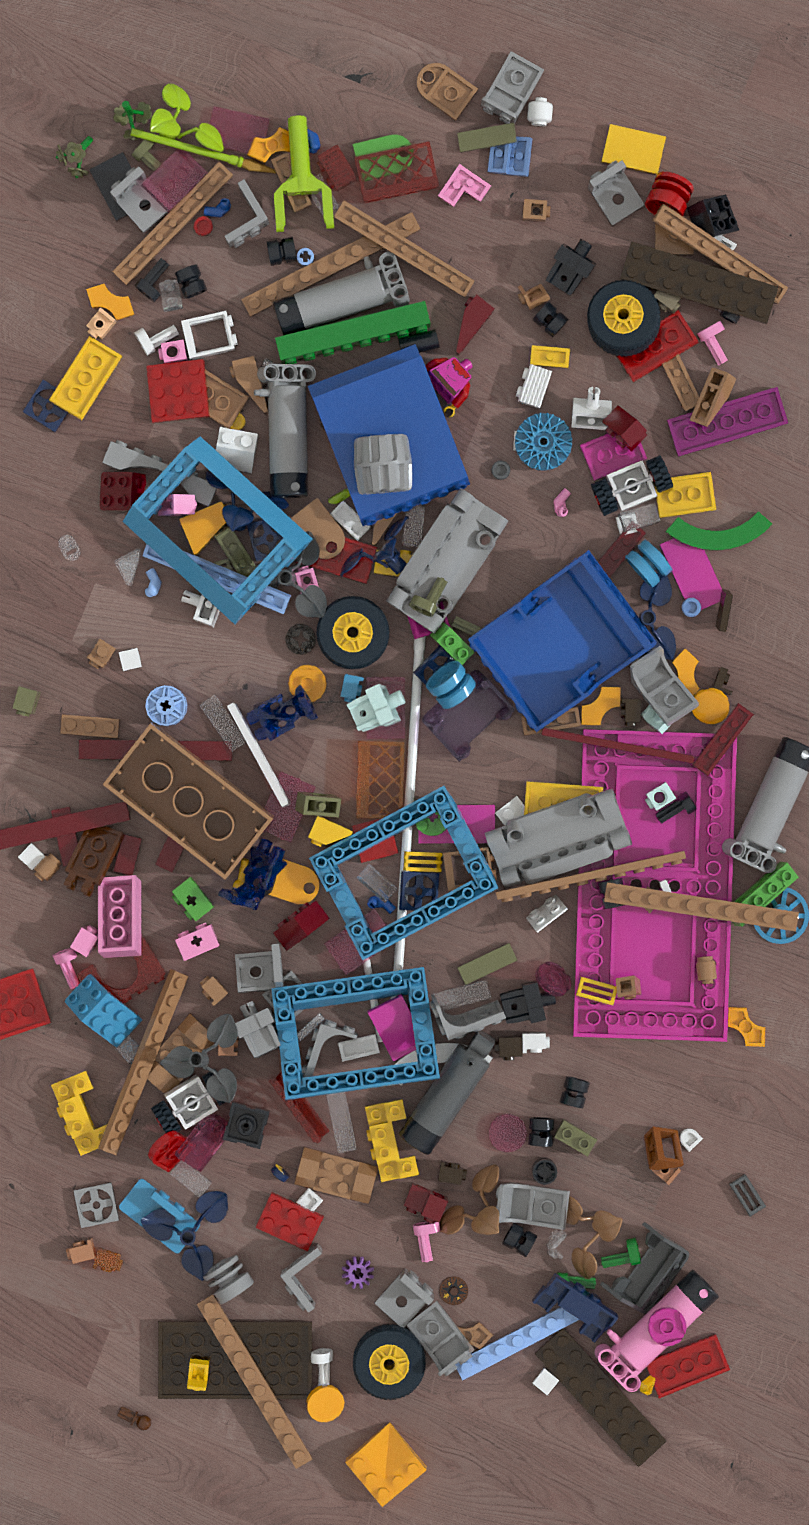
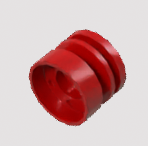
M659 172L652 185L653 190L649 192L645 201V207L655 215L660 206L665 204L683 216L687 207L686 203L689 202L694 187L683 176L672 172Z

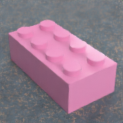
M136 875L104 877L101 885L98 886V953L103 958L141 956V880Z

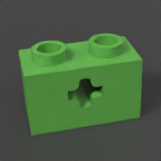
M442 622L435 634H430L461 665L475 653L444 622Z
M189 877L172 891L174 894L172 898L178 905L182 904L185 907L184 913L190 920H199L215 907L192 877ZM187 896H195L197 898L195 900L196 905L188 904L189 898Z

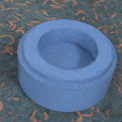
M688 598L682 603L681 610L685 616L695 617L700 613L701 604L695 598Z

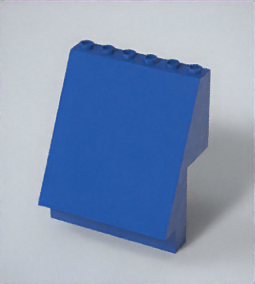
M416 344L308 386L362 526L373 525L378 520L391 518L396 513L409 511L416 505L427 504L434 498L445 497L452 491H459L460 488L465 489L467 485H470L466 470ZM387 434L407 435L412 458V489L394 493L359 494L354 470L355 439Z
M589 550L572 560L468 639L472 650L479 654L483 665L491 670L495 681L502 685L506 696L514 701L518 712L525 716L529 727L536 732L584 700L600 684L657 644L656 640L645 625L642 624L634 610Z

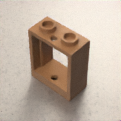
M481 847L480 850L485 853V859L497 881L496 869L491 867V862H494V856L489 847ZM459 851L443 853L448 891H453L464 885H455L451 857L460 856Z

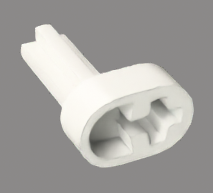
M174 325L151 338L148 337L143 328L134 332L147 356L155 352V348L160 346L161 343H165L179 335Z
M320 1348L311 1352V1363L319 1364L318 1386L330 1385V1362L333 1360L332 1349Z

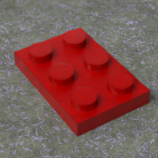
M272 1192L256 1228L308 1251L324 1215L311 1211Z

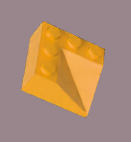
M390 1422L349 1455L345 1461L382 1507L427 1470L424 1462Z

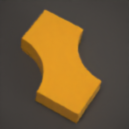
M279 127L269 138L254 137L247 156L266 163L268 158L275 152L290 153L289 132Z
M105 284L86 289L92 308L101 307L107 309L114 315L116 321L135 315L129 296H116L108 291Z
M684 649L672 664L677 670L679 680L694 696L700 689L694 678V670L699 661Z
M601 687L598 698L593 703L582 706L581 725H601L602 717L608 710L620 707L621 687Z
M728 1007V1027L735 1028L742 1034L745 1046L765 1047V1027L758 1026L750 1020L746 1007Z

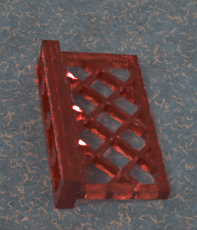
M430 141L354 157L364 204L439 188ZM427 147L428 155L424 160L415 155L418 148ZM405 151L411 155L406 164L396 159L399 152ZM386 155L392 159L387 168L377 163L381 156ZM412 157L422 162L417 172L407 166ZM368 159L373 163L368 172L361 169L360 160ZM394 161L403 166L398 176L388 170ZM424 164L431 168L433 176L423 177L419 174ZM375 165L384 170L379 180L370 175ZM405 168L415 174L411 181H405L400 178ZM387 172L396 178L393 184L388 186L381 182ZM369 176L377 184L373 189L365 190L364 182Z
M281 1071L269 1080L270 1084L312 1141L319 1143L330 1130L306 1097L291 1100L285 1099Z

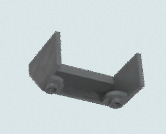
M644 1222L642 1225L650 1231L647 1233L645 1240L649 1249L642 1257L641 1264L634 1268L628 1278L622 1276L615 1279L612 1287L604 1282H601L600 1285L621 1302L646 1314L658 1303L687 1262L689 1252L661 1231Z

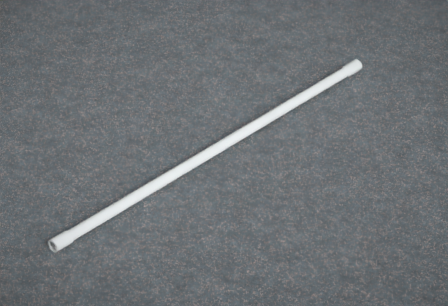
M426 636L414 639L413 672L423 663ZM414 673L412 678L404 807L414 802L422 681ZM412 826L402 831L397 920L407 915V910H399L404 851L411 852ZM405 938L395 943L393 971L403 970Z

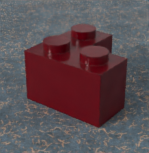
M618 405L602 421L607 427L605 431L612 438L616 439L615 442L622 449L626 447L632 452L647 436V430L642 424Z
M317 901L310 905L308 902L299 908L300 913L295 911L287 917L289 921L285 918L277 924L278 929L273 934L286 951L330 919Z
M412 1182L404 1201V1206L411 1213L417 1214V1211L424 1216L425 1221L434 1224L435 1221L440 1222L448 1203V1197Z

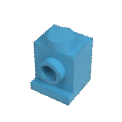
M345 674L340 696L344 697L345 702H352L357 696H361L362 685H359V681L363 682V677Z

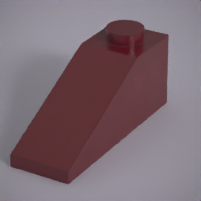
M477 294L474 298L470 296L464 304L466 308L456 349L458 356L495 309Z

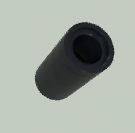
M435 329L398 338L400 349L416 344L419 353L440 348Z

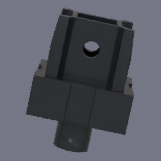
M583 239L579 240L574 249L565 243L562 244L554 256V259L557 261L545 281L556 286L569 296L572 295L583 277H589L596 265L595 262L586 257L592 245ZM563 275L567 276L566 281L562 280Z
M537 981L523 983L522 988L500 994L507 1024L530 1020L531 1024L545 1021L546 1017L543 1007L556 1004L554 991L540 993ZM517 1004V1008L512 1009L511 1005Z
M232 1101L229 1113L230 1118L225 1128L223 1140L234 1143L240 1142L246 1144V1146L260 1149L264 1137V1127L267 1125L270 1110L259 1107L253 1108L247 1106V1104ZM245 1123H248L249 1125L247 1128L244 1127Z

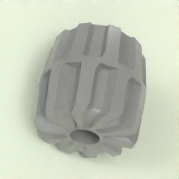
M387 434L355 439L354 470L359 494L394 493L412 489V458L407 435Z

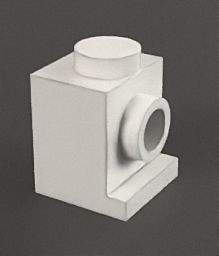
M545 1032L522 1033L523 1053H527V1049H530L531 1053H540L542 1049L550 1048V1038L546 1037Z

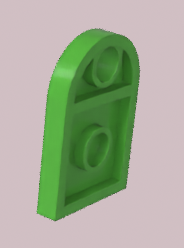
M388 135L353 144L362 182L402 173L410 167L414 157L411 143L400 135ZM401 147L409 149L407 157H401L398 154V150Z

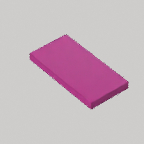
M674 538L660 544L666 561L673 569L671 572L684 601L688 598L697 599L701 604V610L720 602L722 588L705 550L685 545Z
M457 805L476 842L487 843L485 832L495 829V805ZM433 814L428 818L431 822H434V819H438V815ZM418 830V843H454L448 830L437 836H429Z

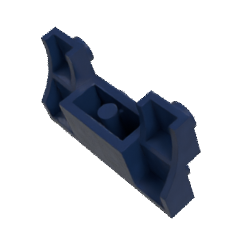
M556 1273L547 1285H543L532 1299L534 1304H538L546 1312H549L558 1302V1306L584 1322L579 1329V1333L581 1335L584 1334L594 1343L618 1320V1314L603 1305L601 1298L593 1292L590 1294L580 1283L568 1282Z

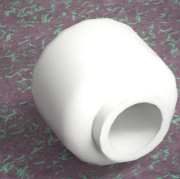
M537 97L535 101L528 104L527 119L531 122V125L545 127L552 121L553 105L547 102V98Z

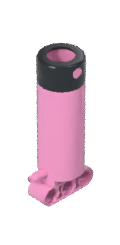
M692 1269L621 1338L609 1329L607 1335L615 1344L612 1347L607 1344L598 1345L595 1348V1356L600 1364L627 1391L635 1392L641 1385L638 1375L668 1347L656 1343L648 1332V1321L654 1311L662 1307L677 1309L683 1315L686 1321V1328H688L719 1296ZM603 1352H609L607 1357L601 1358ZM616 1365H622L620 1370L613 1371ZM629 1378H635L633 1383L626 1384Z

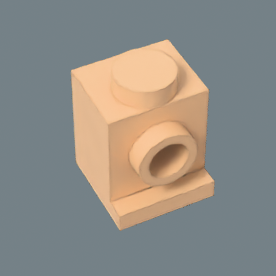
M100 307L86 325L89 328L87 332L95 339L98 336L103 339L117 321ZM98 321L103 322V326L101 328H98L96 326V323Z

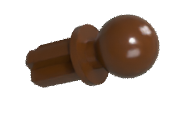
M122 1406L117 1413L119 1418L130 1422L131 1426L133 1423H136L140 1430H148L151 1427L150 1417L147 1415L138 1416V1411L134 1412Z

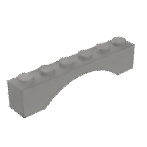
M116 440V443L110 442L102 462L119 471L132 468H151L163 472L168 464L162 462V458L155 455L148 457L144 455L145 451L136 447L133 450L126 448L127 444ZM196 472L189 478L186 476L180 484L187 493L195 495L197 503L207 507L211 506L218 488L211 486L207 482L206 476L205 479L197 477L198 473Z

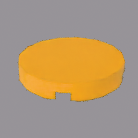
M302 665L291 673L288 685L292 695L301 691L306 699L305 702H315L324 694L327 683L325 675L319 668L312 665Z
M709 688L699 690L694 695V698L699 702V706L692 710V712L699 721L706 724H716L722 722L727 717L730 704L727 696L722 691Z
M321 1385L313 1389L308 1395L306 1408L314 1420L329 1422L341 1414L345 1402L338 1388L332 1385Z

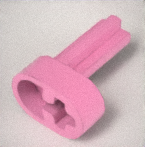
M721 321L697 333L701 342L704 341L718 366L728 361L714 336L725 330Z
M68 948L53 954L56 965L60 964L70 989L77 987L80 983L70 962L77 957L75 950Z
M425 1221L413 1224L414 1235L418 1237L421 1261L425 1263L433 1261L429 1234L441 1231L439 1222L435 1221L433 1224Z

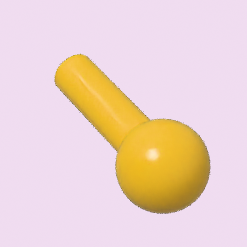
M246 858L241 859L238 879L233 883V890L237 894H244L248 889L245 879L249 859Z

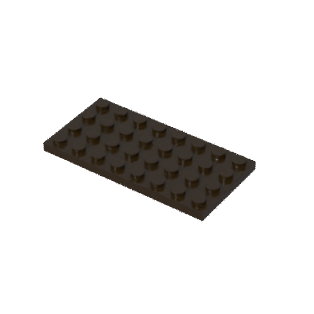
M158 1321V1399H253L207 1321ZM230 1321L276 1398L307 1399L312 1391V1321ZM190 1359L209 1361L208 1381L205 1391L187 1389Z

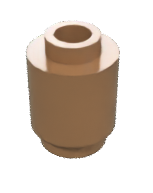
M50 853L35 866L34 870L36 872L34 875L42 882L44 879L49 881L60 869L59 866L62 863Z
M713 956L698 957V962L696 963L698 981H702V984L714 983L713 980L717 979Z

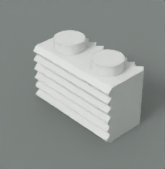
M530 364L529 368L525 367L522 379H525L523 387H518L515 396L519 398L518 402L540 409L552 371Z

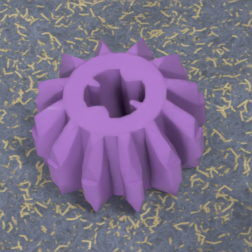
M353 1256L354 1263L346 1260V1264L349 1267H342L343 1271L348 1272L342 1274V1278H348L345 1282L346 1285L352 1281L353 1289H355L356 1283H359V1288L363 1289L362 1282L369 1285L370 1282L367 1278L373 1279L374 1275L368 1273L374 1271V1267L367 1268L370 1261L368 1260L363 1263V1256L360 1257V1262H357L356 1256ZM357 1268H360L363 1275L359 1274V1277H356L353 1270L355 1269L356 1271Z

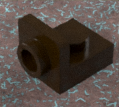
M719 667L713 688L722 691L726 696L727 694L732 695L733 691L722 688L723 684L727 685L730 674H727L728 669Z

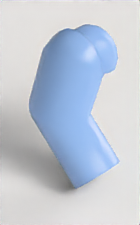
M152 568L146 571L150 580L148 588L145 589V594L148 597L156 596L161 587V580L155 569Z

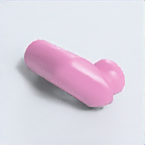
M566 488L553 501L555 513L560 517H565L568 514L565 501L571 493Z

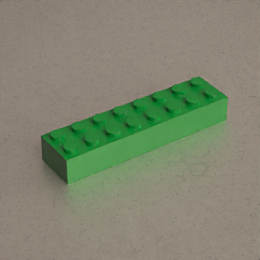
M422 301L276 337L275 340L281 364H297V360L311 361L316 359L315 356L323 354V357L334 355V351L348 352L353 350L354 346L360 345V348L371 346V342L379 340V343L390 341V337L397 336L402 338L409 336L411 332L416 331V334L426 332L430 328L431 323L426 303Z

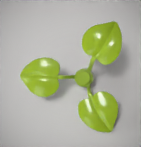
M168 83L162 90V98L167 105L176 108V112L172 116L166 109H157L151 118L150 132L160 133L159 136L174 140L196 132L195 137L199 143L212 150L222 152L224 147L221 135L214 126L208 123H201L199 128L195 127L180 133L181 128L176 122V118L180 109L187 111L190 108V98L182 88Z

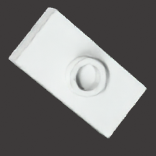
M344 501L330 514L357 541L371 528L367 525L362 526L358 514Z
M376 1034L338 1042L342 1062L380 1053Z

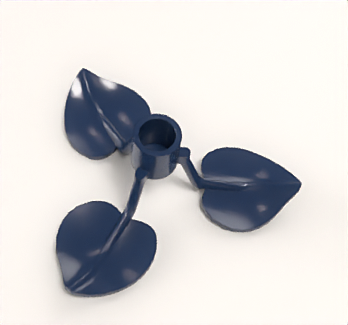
M210 471L205 472L206 480L211 486L218 489L228 488ZM231 491L232 505L223 507L222 515L231 531H243L246 525L253 521L254 515L252 513L254 511L237 507L235 504V494ZM269 491L262 492L281 510L289 507V503L284 498H273L270 496Z
M403 517L388 528L383 537L385 541H388L374 556L363 552L362 548L353 552L344 562L340 576L343 577V574L351 570L362 557H367L373 562L383 565L385 568L389 567L396 575L401 573L407 563L399 556L400 553L395 548L397 539L394 536L399 533L409 517Z
M657 573L660 579L657 585L651 588L644 581L640 587V597L645 601H649L648 610L642 611L639 614V619L645 626H650L651 635L657 642L653 648L661 646L664 649L665 659L672 660L676 652V641L673 632L665 626H660L656 631L654 630L653 623L656 621V615L652 611V603L656 606H663L670 601L672 596V587L668 575L661 576Z
M210 1191L201 1195L195 1207L202 1215L193 1228L186 1227L180 1231L174 1227L175 1217L164 1208L156 1209L141 1219L142 1226L150 1236L160 1241L169 1240L172 1237V1230L177 1235H180V1241L184 1245L193 1247V1249H187L183 1253L181 1258L182 1265L188 1273L203 1281V1276L213 1265V1253L206 1245L196 1247L194 1244L196 1229L204 1217L211 1223L220 1222L225 1218L228 1211V1195L222 1191Z

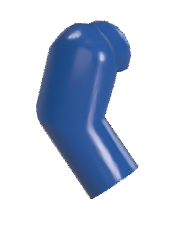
M308 129L309 152L315 154L321 146L319 136Z
M223 198L216 207L205 206L204 216L223 217L231 208L230 200Z
M384 895L372 896L367 902L369 908L383 907L389 914L396 909Z

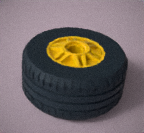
M617 280L610 284L608 283L595 293L589 303L587 323L591 337L599 348L607 353H611V355L627 357L641 353V351H644L654 342L660 329V309L655 296L648 288L635 281Z
M359 596L343 597L328 605L324 616L319 618L316 629L317 642L324 656L333 664L345 669L365 668L376 662L386 650L389 641L388 621L379 606L369 599ZM356 628L358 630L357 637H349L348 630Z
M384 1324L374 1327L360 1338L355 1347L353 1371L356 1380L364 1391L377 1399L396 1400L406 1395L408 1396L419 1386L425 1373L426 1357L423 1346L410 1330L399 1325ZM387 1359H391L394 1361V1363L392 1365H387L384 1363V1361Z

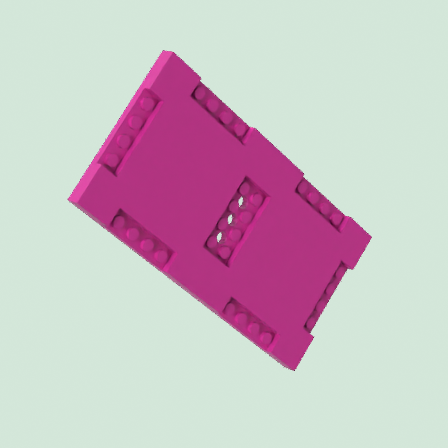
M583 729V735L692 755L695 757L694 762L715 735L709 733L664 732L661 734L649 731ZM737 738L709 776L702 773L691 763L582 743L581 786L603 787V791L613 789L621 815L631 837L632 845L616 851L614 849L610 857L578 868V874L685 851L686 859H682L681 864L671 865V862L663 863L664 867L652 869V866L645 867L644 872L634 874L633 870L627 871L626 876L617 878H622L623 884L630 886L632 880L638 879L641 882V888L650 887V882L653 880H667L668 884L675 880L679 882L680 888L672 893L732 902L733 858L723 852L722 844L726 839H734ZM666 782L676 799L657 811L654 808L650 809L645 801L647 798L646 794ZM662 792L655 793L654 800L657 803L663 802L664 794ZM687 792L697 810L688 814L684 809L661 824L655 814L677 801L679 795ZM614 874L607 876V880L617 879ZM591 879L588 880V884L578 886L573 1037L727 1042L731 921L655 909L649 913L642 907L630 905L603 909L601 899L604 896L600 894L599 882ZM713 956L717 979L713 980L714 983L702 984V981H698L696 968L698 957ZM636 976L640 979L642 994L636 995L634 999L618 998L616 994L614 1005H609L577 996L576 992L581 977L616 986V978ZM587 982L583 983L585 986L613 993V989ZM584 989L581 990V993L611 1000L610 996Z

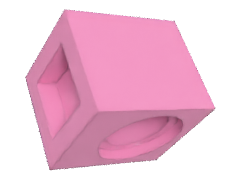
M184 340L161 343V348L158 349L160 360H164V363L188 361ZM174 347L178 350L175 357L167 355L169 348Z

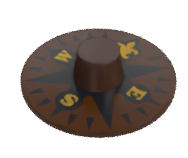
M449 1277L440 1286V1296L449 1305H459L468 1296V1286L459 1277Z

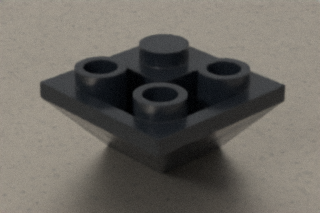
M726 194L704 199L687 207L691 222L712 237L739 231L737 220L734 217Z

